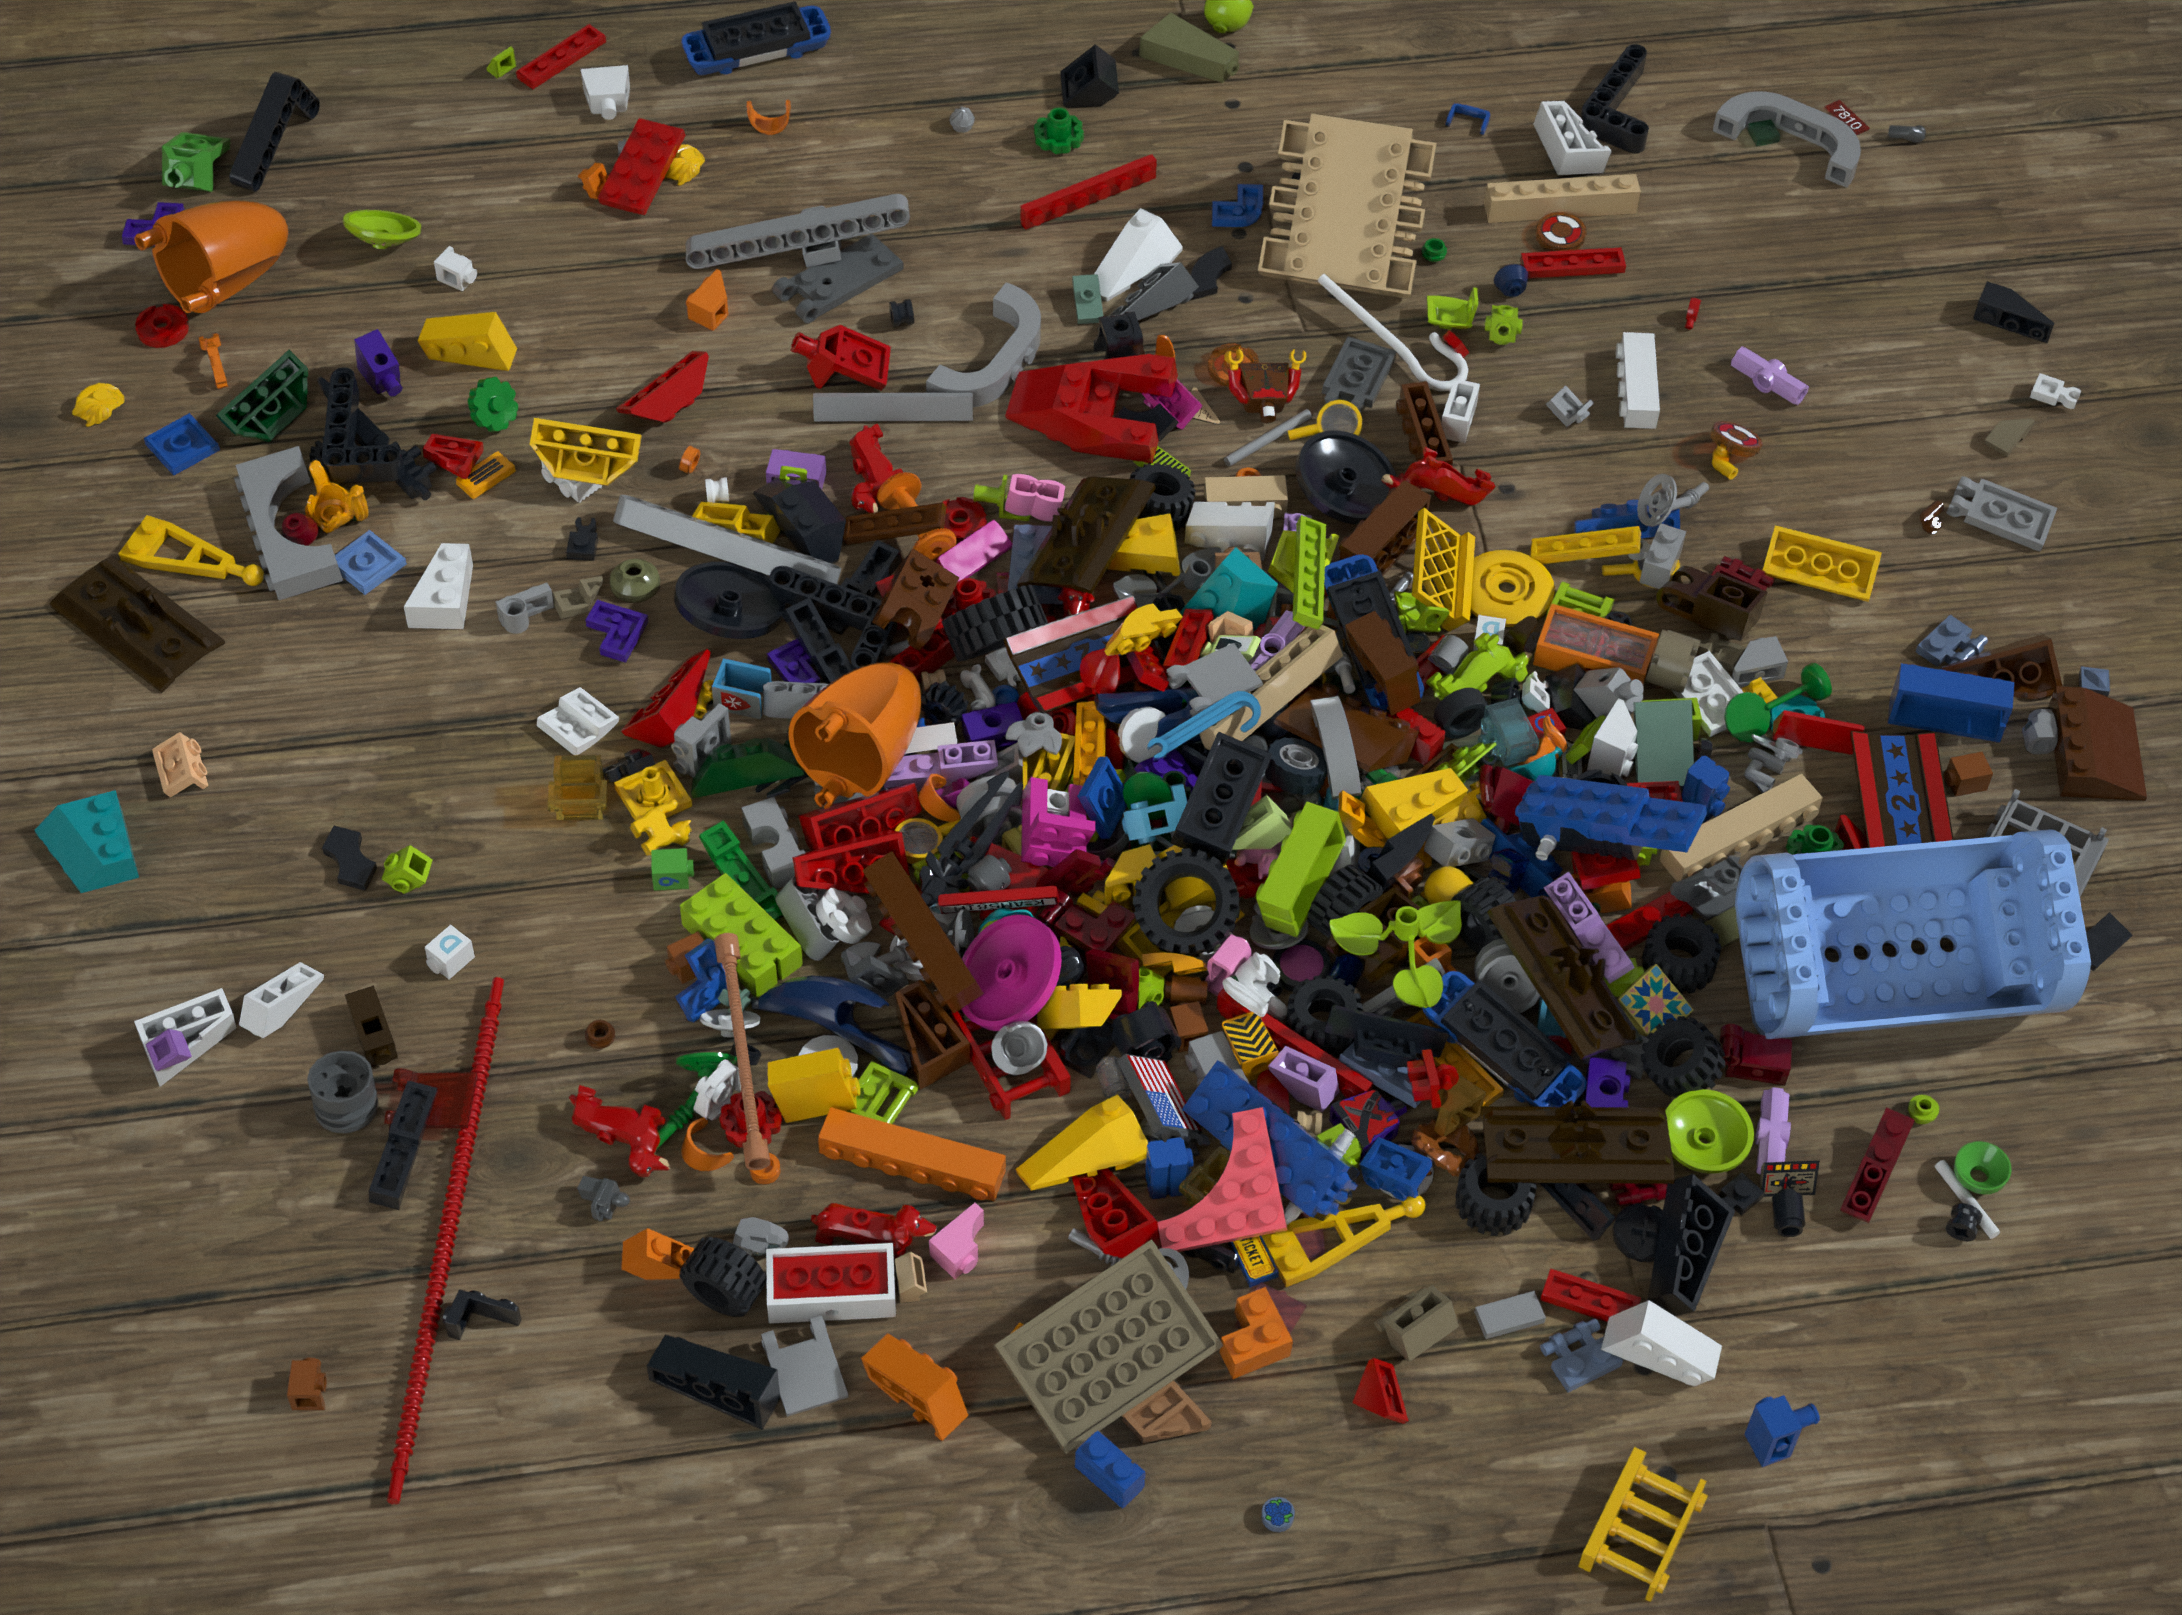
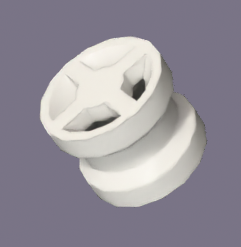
M723 477L719 481L705 479L707 502L729 504L727 477Z

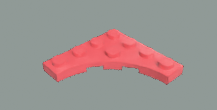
M1263 1107L1232 1113L1234 1124L1233 1144L1229 1161L1222 1176L1214 1188L1191 1209L1173 1218L1157 1222L1162 1248H1170L1177 1252L1287 1230Z

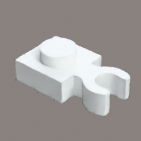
M2039 373L2030 398L2053 406L2058 401L2065 407L2074 409L2081 390L2075 387L2065 388L2063 387L2064 381Z
M1006 647L985 655V663L999 681L1007 678L1008 685L1017 690L1015 682L1021 681L1007 654Z
M1534 671L1526 678V682L1523 683L1522 700L1527 708L1530 710L1534 709L1537 713H1540L1550 708V695L1545 691L1548 688V682L1545 680L1541 683L1537 677V672Z

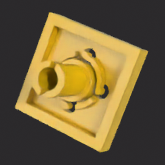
M666 760L614 782L615 790L635 821L642 818L646 812L657 805L667 804L672 799L678 801V807L673 812L666 813V818L692 807L691 798Z

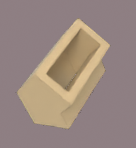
M908 1252L895 1259L900 1303L920 1301V1296L927 1293L923 1259L912 1252Z

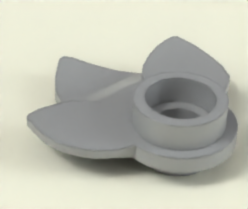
M1034 712L1026 720L1013 723L1006 732V739L1018 741V747L1023 757H1028L1041 747L1049 753L1057 755L1062 744L1061 734L1053 728V719L1047 713Z
M1751 735L1755 742L1775 751L1774 756L1784 761L1798 758L1799 754L1803 753L1798 744L1788 739L1777 738V741L1773 742L1766 735L1761 737Z

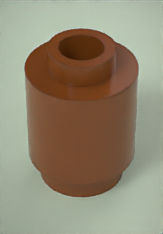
M1172 975L1171 981H1165L1164 998H1170V1005L1198 1001L1200 1004L1206 1005L1208 981L1200 980V977Z

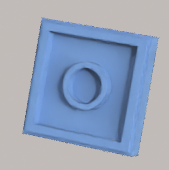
M370 530L335 555L341 576L364 595L407 565L406 558Z

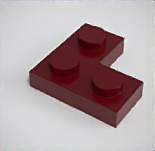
M1112 901L1096 920L1071 905L1054 924V932L1086 952L1091 949H1097L1110 953L1137 920L1133 912L1115 901Z

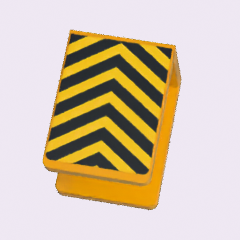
M1249 1012L1223 1021L1222 1028L1227 1036L1226 1039L1248 1082L1258 1079V1076L1263 1071L1269 1070L1268 1066L1278 1056V1050L1261 1017L1254 1012Z

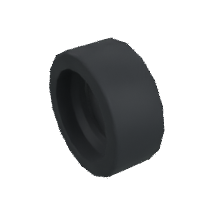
M1463 688L1454 691L1440 701L1434 710L1433 717L1441 730H1445V737L1460 739L1479 730L1490 717L1491 709L1478 689Z

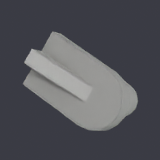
M1751 748L1748 753L1751 762L1745 770L1744 776L1747 780L1753 782L1761 793H1764L1772 788L1775 778L1760 772L1762 766L1781 774L1786 761L1761 749Z

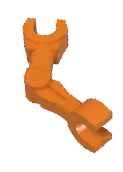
M215 333L213 337L204 339L203 336L199 337L200 348L207 350L217 389L228 387L218 352V347L221 346L219 334Z

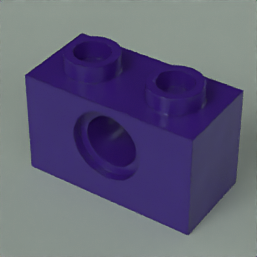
M1016 702L999 704L982 710H973L962 714V733L966 743L994 740L997 752L1005 750L1018 742L1006 739V732L1009 726L1015 722L1023 721Z
M1590 1057L1586 1072V1088L1583 1101H1586L1591 1107H1628V1100H1623V1093H1628L1631 1078V1075L1625 1074L1626 1062ZM1602 1092H1608V1093H1610L1611 1095H1606V1094H1604V1093H1602Z

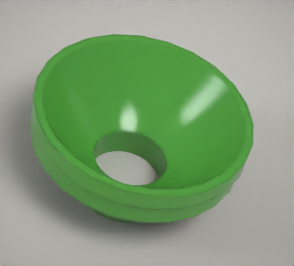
M1982 1141L1968 1143L1956 1155L1954 1162L1955 1175L1965 1188L1974 1193L1983 1195L1996 1193L2006 1185L2011 1176L2012 1167L2008 1156L2002 1149L1991 1143ZM1973 1170L1984 1172L1987 1176V1181H1975L1971 1177L1970 1172Z

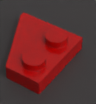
M431 434L423 447V457L456 476L467 479L484 451L483 442Z

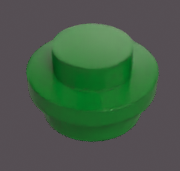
M1431 238L1422 246L1421 253L1426 260L1438 262L1446 257L1447 248L1442 240Z

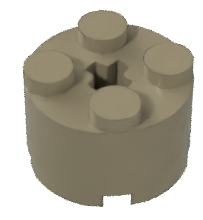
M1662 629L1645 681L1683 693L1701 640Z

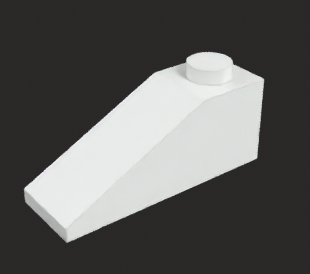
M299 962L244 995L239 1025L251 1031L254 1035L262 1038L268 1036L286 1023L323 981L324 974Z

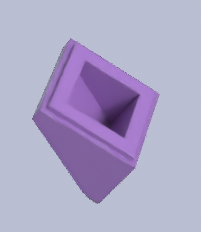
M167 1029L145 1044L156 1071L176 1065L192 1057L183 1033L173 1029Z

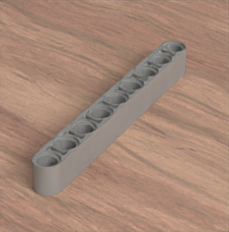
M892 194L694 235L687 239L685 243L686 262L691 268L701 269L905 226L910 220L908 200L904 195Z
M619 496L613 522L767 575H770L773 568L783 565L835 584L838 583L842 568L832 563L632 496Z

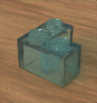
M1517 698L1485 706L1484 717L1481 719L1482 728L1481 734L1478 736V743L1489 744L1496 742L1497 744L1486 753L1488 758L1492 754L1496 755L1497 760L1501 759L1505 767L1523 762L1528 757L1536 755L1539 739Z

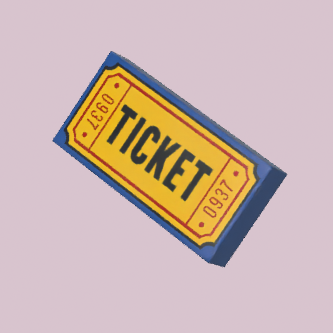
M1262 1236L1228 1242L1232 1252L1238 1254L1237 1263L1249 1288L1278 1278L1279 1271Z

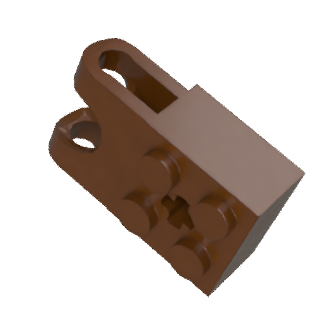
M912 548L899 565L872 622L882 629L889 622L896 621L903 624L910 634L908 645L920 652L930 640L960 577Z

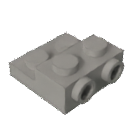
M719 703L712 711L705 713L702 721L692 716L685 724L678 726L674 733L675 742L671 745L677 757L673 765L678 772L694 778L713 749H717L721 745L731 744L727 707Z

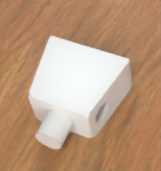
M628 65L581 69L583 91L591 113L602 114L604 119L610 120L616 117V112L627 110L630 91Z

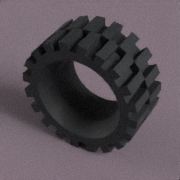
M1027 585L1011 589L989 599H984L977 604L970 605L966 609L960 610L956 614L944 619L942 624L956 659L960 662L1001 649L1005 646L1003 640L1006 637L1048 624V621L1033 585Z
M1182 849V852L1175 853L1174 850L1166 852V857L1160 859L1158 856L1153 859V865L1149 869L1145 867L1141 872L1143 876L1141 881L1137 880L1136 896H1133L1136 920L1146 937L1166 953L1190 955L1191 957H1199V953L1202 952L1209 954L1215 951L1214 947L1219 943L1222 944L1229 932L1233 933L1236 927L1235 921L1236 918H1239L1240 898L1236 884L1227 868L1223 867L1214 856L1212 858L1207 856L1206 852L1198 850L1196 853L1191 852L1190 849ZM1183 877H1195L1205 881L1214 890L1216 897V907L1210 921L1202 928L1191 932H1181L1170 928L1163 922L1159 912V901L1164 889L1171 882Z

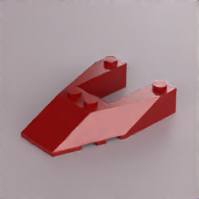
M1144 354L1021 371L1017 376L1005 417L1031 431L1035 429L1047 435V438L1054 442L1064 443L1075 452L1153 463L1159 442L1156 425L1154 423L1114 418L1113 413L1120 390L1172 397L1178 377L1175 358Z

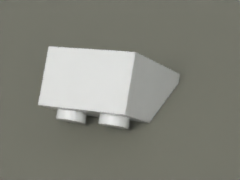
M1617 699L1595 735L1587 771L1597 769L1602 770V773L1611 775L1612 772L1621 778L1623 775L1629 776L1634 766L1632 759L1638 749V744L1635 743L1638 731L1624 700Z

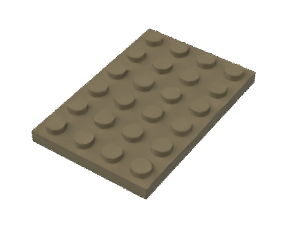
M1151 1239L1015 1330L993 1347L1064 1454H1067L1086 1441L1096 1431H1100L1224 1345Z

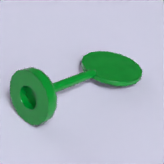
M1810 663L1804 666L1801 671L1802 686L1767 704L1756 693L1743 692L1735 695L1730 699L1725 708L1724 720L1727 730L1738 741L1753 742L1752 734L1761 737L1767 732L1771 718L1769 710L1805 691L1814 700L1822 701L1830 697L1832 685L1825 670L1817 663Z
M1139 772L1132 775L1125 783L1123 789L1124 801L1129 810L1131 809L1130 804L1147 800L1148 806L1173 800L1168 783L1159 775L1151 772ZM1165 809L1148 813L1149 820H1157L1166 815Z

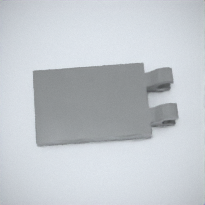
M1962 476L1946 513L1953 517L1966 516L1964 519L1965 523L2040 552L2057 508L1981 478L1980 482L1976 483ZM1972 497L1973 499L1972 502H1970L1968 500H1965L1964 498Z

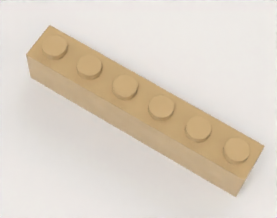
M1636 174L1487 183L1484 207L1488 223L1543 220L1555 215L1574 218L1637 214L1641 190Z
M1321 625L1319 630L1308 627L1260 667L1256 674L1263 682V686L1248 692L1258 700L1261 707V716L1257 724L1249 731L1241 732V726L1252 717V710L1248 707H1242L1200 733L1204 747L1208 750L1211 749L1218 731L1243 741L1343 657L1335 631L1324 625Z
M1800 774L1703 823L1687 853L1662 849L1659 861L1677 882L1699 873L1704 868L1708 869L1726 860L1729 855H1734L1735 851L1740 852L1741 856H1743L1751 848L1759 844L1764 845L1768 843L1774 836L1790 832L1799 823L1813 820L1819 814L1823 797L1803 774Z

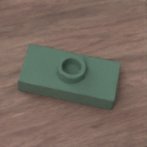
M1098 274L1072 276L1077 323H1099L1098 317L1103 316Z

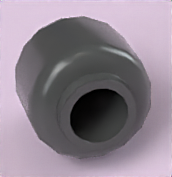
M986 855L969 868L967 883L973 892L1004 890L1011 883L1009 873L1012 870L1004 858L1000 857L997 859L992 855Z

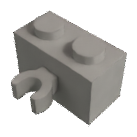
M1661 523L1651 545L1641 538L1640 553L1628 555L1633 560H1645L1639 583L1660 589L1665 583L1670 581L1682 552L1686 531Z

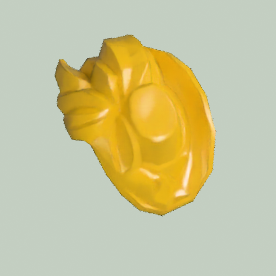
M681 144L664 178L677 180L679 186L691 181L700 172V166L705 162L704 156L696 148L687 144Z
M96 383L80 392L72 414L88 421L86 426L91 427L94 424H100L103 420H107L111 416L112 411L124 403L125 398L117 387L108 383Z

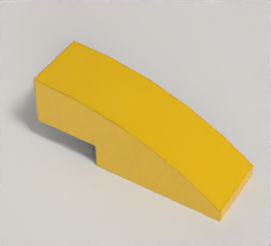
M700 502L692 517L772 544L780 533L773 515L751 514L745 505Z

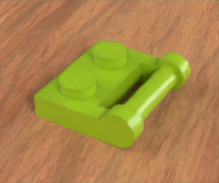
M1562 581L1551 604L1605 618L1612 609L1614 599L1607 596L1604 599L1572 588L1569 583Z
M871 1061L858 1080L860 1095L856 1096L857 1109L847 1110L846 1112L893 1124L909 1098L915 1096L919 1086L913 1080ZM892 1088L900 1089L884 1116L877 1115L876 1112Z

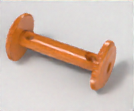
M909 472L891 476L881 485L878 491V503L887 510L918 506L915 498H917L921 490L920 488H922L920 479L917 475ZM938 528L925 534H918L919 538L916 541L917 543H914L913 549L937 563V558L954 547L957 540L951 530Z

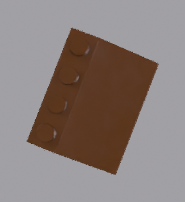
M1330 683L1311 687L1276 717L1274 721L1275 725L1322 748L1318 727H1315L1310 700L1338 696L1349 725L1357 766L1368 772L1408 762L1419 732L1411 728L1409 722L1399 718L1393 719L1386 715L1387 712L1375 706L1369 707L1363 704L1361 698L1354 695H1345L1339 692V687Z
M2056 686L2048 709L2054 713L2058 731V742L2054 749L2060 796L2146 801L2147 794L2133 707L2084 687Z

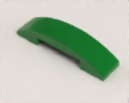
M724 820L699 834L703 846L721 875L725 873L729 875L775 921L784 916L775 900L778 894L777 890L774 887L770 888L740 849V841Z

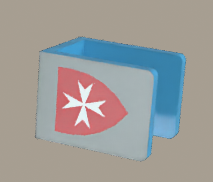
M723 658L712 685L714 708L720 703L728 708L729 713L761 719V695L755 692L728 687V685L763 693L764 684L772 682L771 670Z

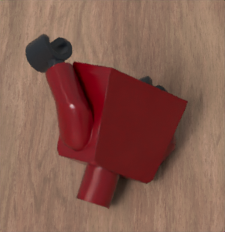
M1492 754L1489 761H1486L1483 756L1476 762V766L1479 769L1481 802L1484 804V811L1496 816L1493 823L1507 835L1511 824L1520 827L1515 810L1522 801L1527 787L1534 781L1504 767L1495 766L1493 769L1492 766L1496 762L1497 756Z

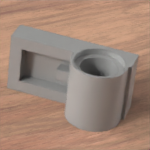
M548 583L531 587L528 590L496 601L498 619L501 625L510 633H522L529 627L528 617L554 608L552 591Z
M1448 635L1440 640L1427 659L1445 674L1453 675L1464 658L1469 654L1467 653L1469 649L1463 640L1454 635Z

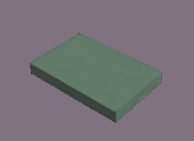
M1692 700L1633 702L1634 725L1638 731L1635 743L1638 744L1635 754L1636 783L1679 781V786H1684L1687 771L1694 764Z

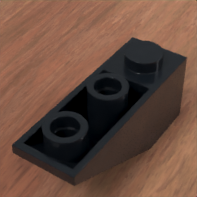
M1988 281L1983 289L1973 320L2048 343L2055 324L2014 290Z

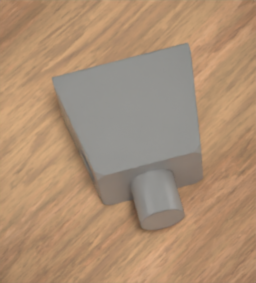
M1619 667L1587 671L1574 688V691L1596 717L1600 715L1607 717L1618 698L1624 700L1631 715L1634 711L1633 702L1642 701L1644 690L1641 681L1637 679L1631 680L1624 670Z

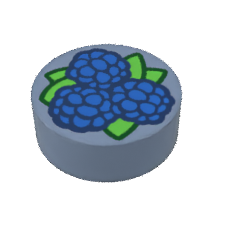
M1281 1497L1271 1498L1265 1502L1262 1508V1522L1267 1529L1273 1532L1286 1531L1293 1524L1295 1510L1287 1499Z

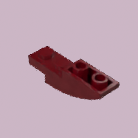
M1886 1107L1840 1211L1864 1222H1870L1915 1119Z

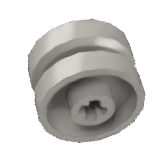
M996 775L978 779L962 789L957 796L956 802L961 818L988 791L987 781ZM1007 777L967 833L969 839L972 836L976 838L981 836L1016 787L1014 780ZM1022 802L1019 807L1014 806L1010 808L992 844L1001 845L1003 833L1012 828H1018L1022 824Z
M1503 938L1493 940L1481 949L1474 965L1476 982L1481 980L1519 1013L1532 1007L1540 995Z

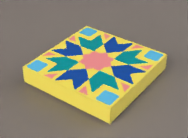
M1657 964L1651 966L1616 999L1636 1030L1646 1037L1650 1032L1654 1033L1657 1030L1655 1026L1659 1023L1663 1026L1669 1018H1673L1674 1021H1677L1678 1016H1685L1686 1018L1694 1010Z

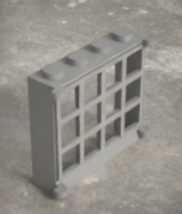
M2015 789L2007 806L2001 804L1994 819L1998 821L1997 825L1991 823L1984 838L2001 836L2007 824L2023 831L2048 829L2058 831L2070 843L2071 852L2079 855L2074 869L2079 897H2081L2109 841L2108 838L2104 837L2107 829L2102 827L2099 834L2095 835L2088 830L2018 800L2017 798L2021 791Z

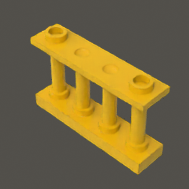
M1634 1447L1582 1553L1578 1567L1591 1572L1595 1562L1599 1564L1605 1562L1650 1584L1645 1600L1651 1602L1656 1591L1662 1594L1668 1583L1670 1575L1665 1574L1693 1512L1700 1513L1708 1495L1704 1494L1703 1490L1707 1481L1700 1479L1695 1491L1692 1492L1648 1471V1466L1643 1465L1646 1452ZM1634 1482L1638 1484L1643 1482L1687 1503L1688 1506L1682 1519L1635 1497V1493L1630 1491ZM1621 1508L1626 1511L1630 1508L1675 1530L1676 1532L1670 1544L1662 1543L1621 1523L1622 1519L1618 1518ZM1608 1535L1612 1537L1618 1535L1663 1557L1657 1572L1608 1550L1609 1546L1605 1544Z

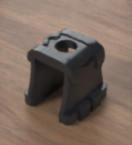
M1134 311L1124 312V314L1116 316L1098 317L1099 328L1097 337L1093 341L1094 352L1106 351L1103 360L1145 354L1142 331Z

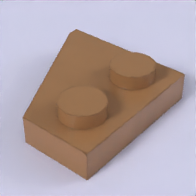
M1174 1380L1122 1415V1421L1142 1443L1206 1431L1211 1428L1212 1423Z

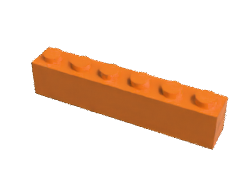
M832 1107L829 1109L818 1137L819 1153L824 1154L827 1158L846 1160L862 1168H875L891 1176H904L920 1184H933L949 1192H962L978 1200L987 1199L995 1202L1006 1172V1155Z

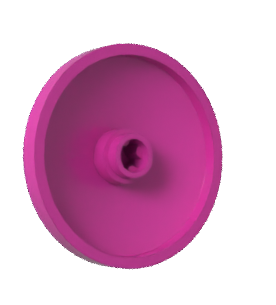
M1012 915L995 921L980 932L969 945L962 960L984 994L963 1007V1013L974 1023L993 1031H999L1005 1025L1008 1026L1018 1021H1028L1034 1017L1049 1000L1060 975L1061 949L1053 931L1031 916Z

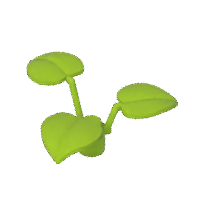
M1459 900L1445 901L1425 906L1419 910L1410 906L1402 907L1396 912L1395 921H1390L1388 928L1383 933V926L1380 920L1369 913H1353L1342 918L1331 919L1329 926L1336 942L1343 949L1355 955L1375 953L1378 949V940H1385L1394 930L1400 940L1408 941L1409 965L1411 969L1402 970L1396 974L1393 980V989L1396 996L1410 1005L1422 1008L1433 1007L1442 996L1443 980L1440 973L1430 965H1424L1416 969L1414 938L1417 934L1419 937L1426 935L1427 939L1435 944H1446L1454 941L1459 936L1462 926L1461 903Z

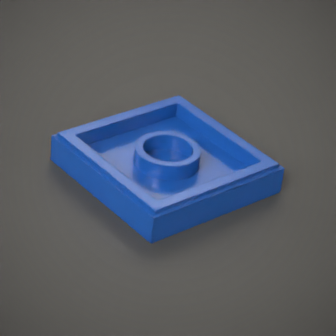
M190 413L144 438L145 445L173 476L220 451L218 443Z
M1107 756L1098 757L1077 796L1090 820L1095 821V829L1101 839H1109L1127 807L1123 796L1124 786Z

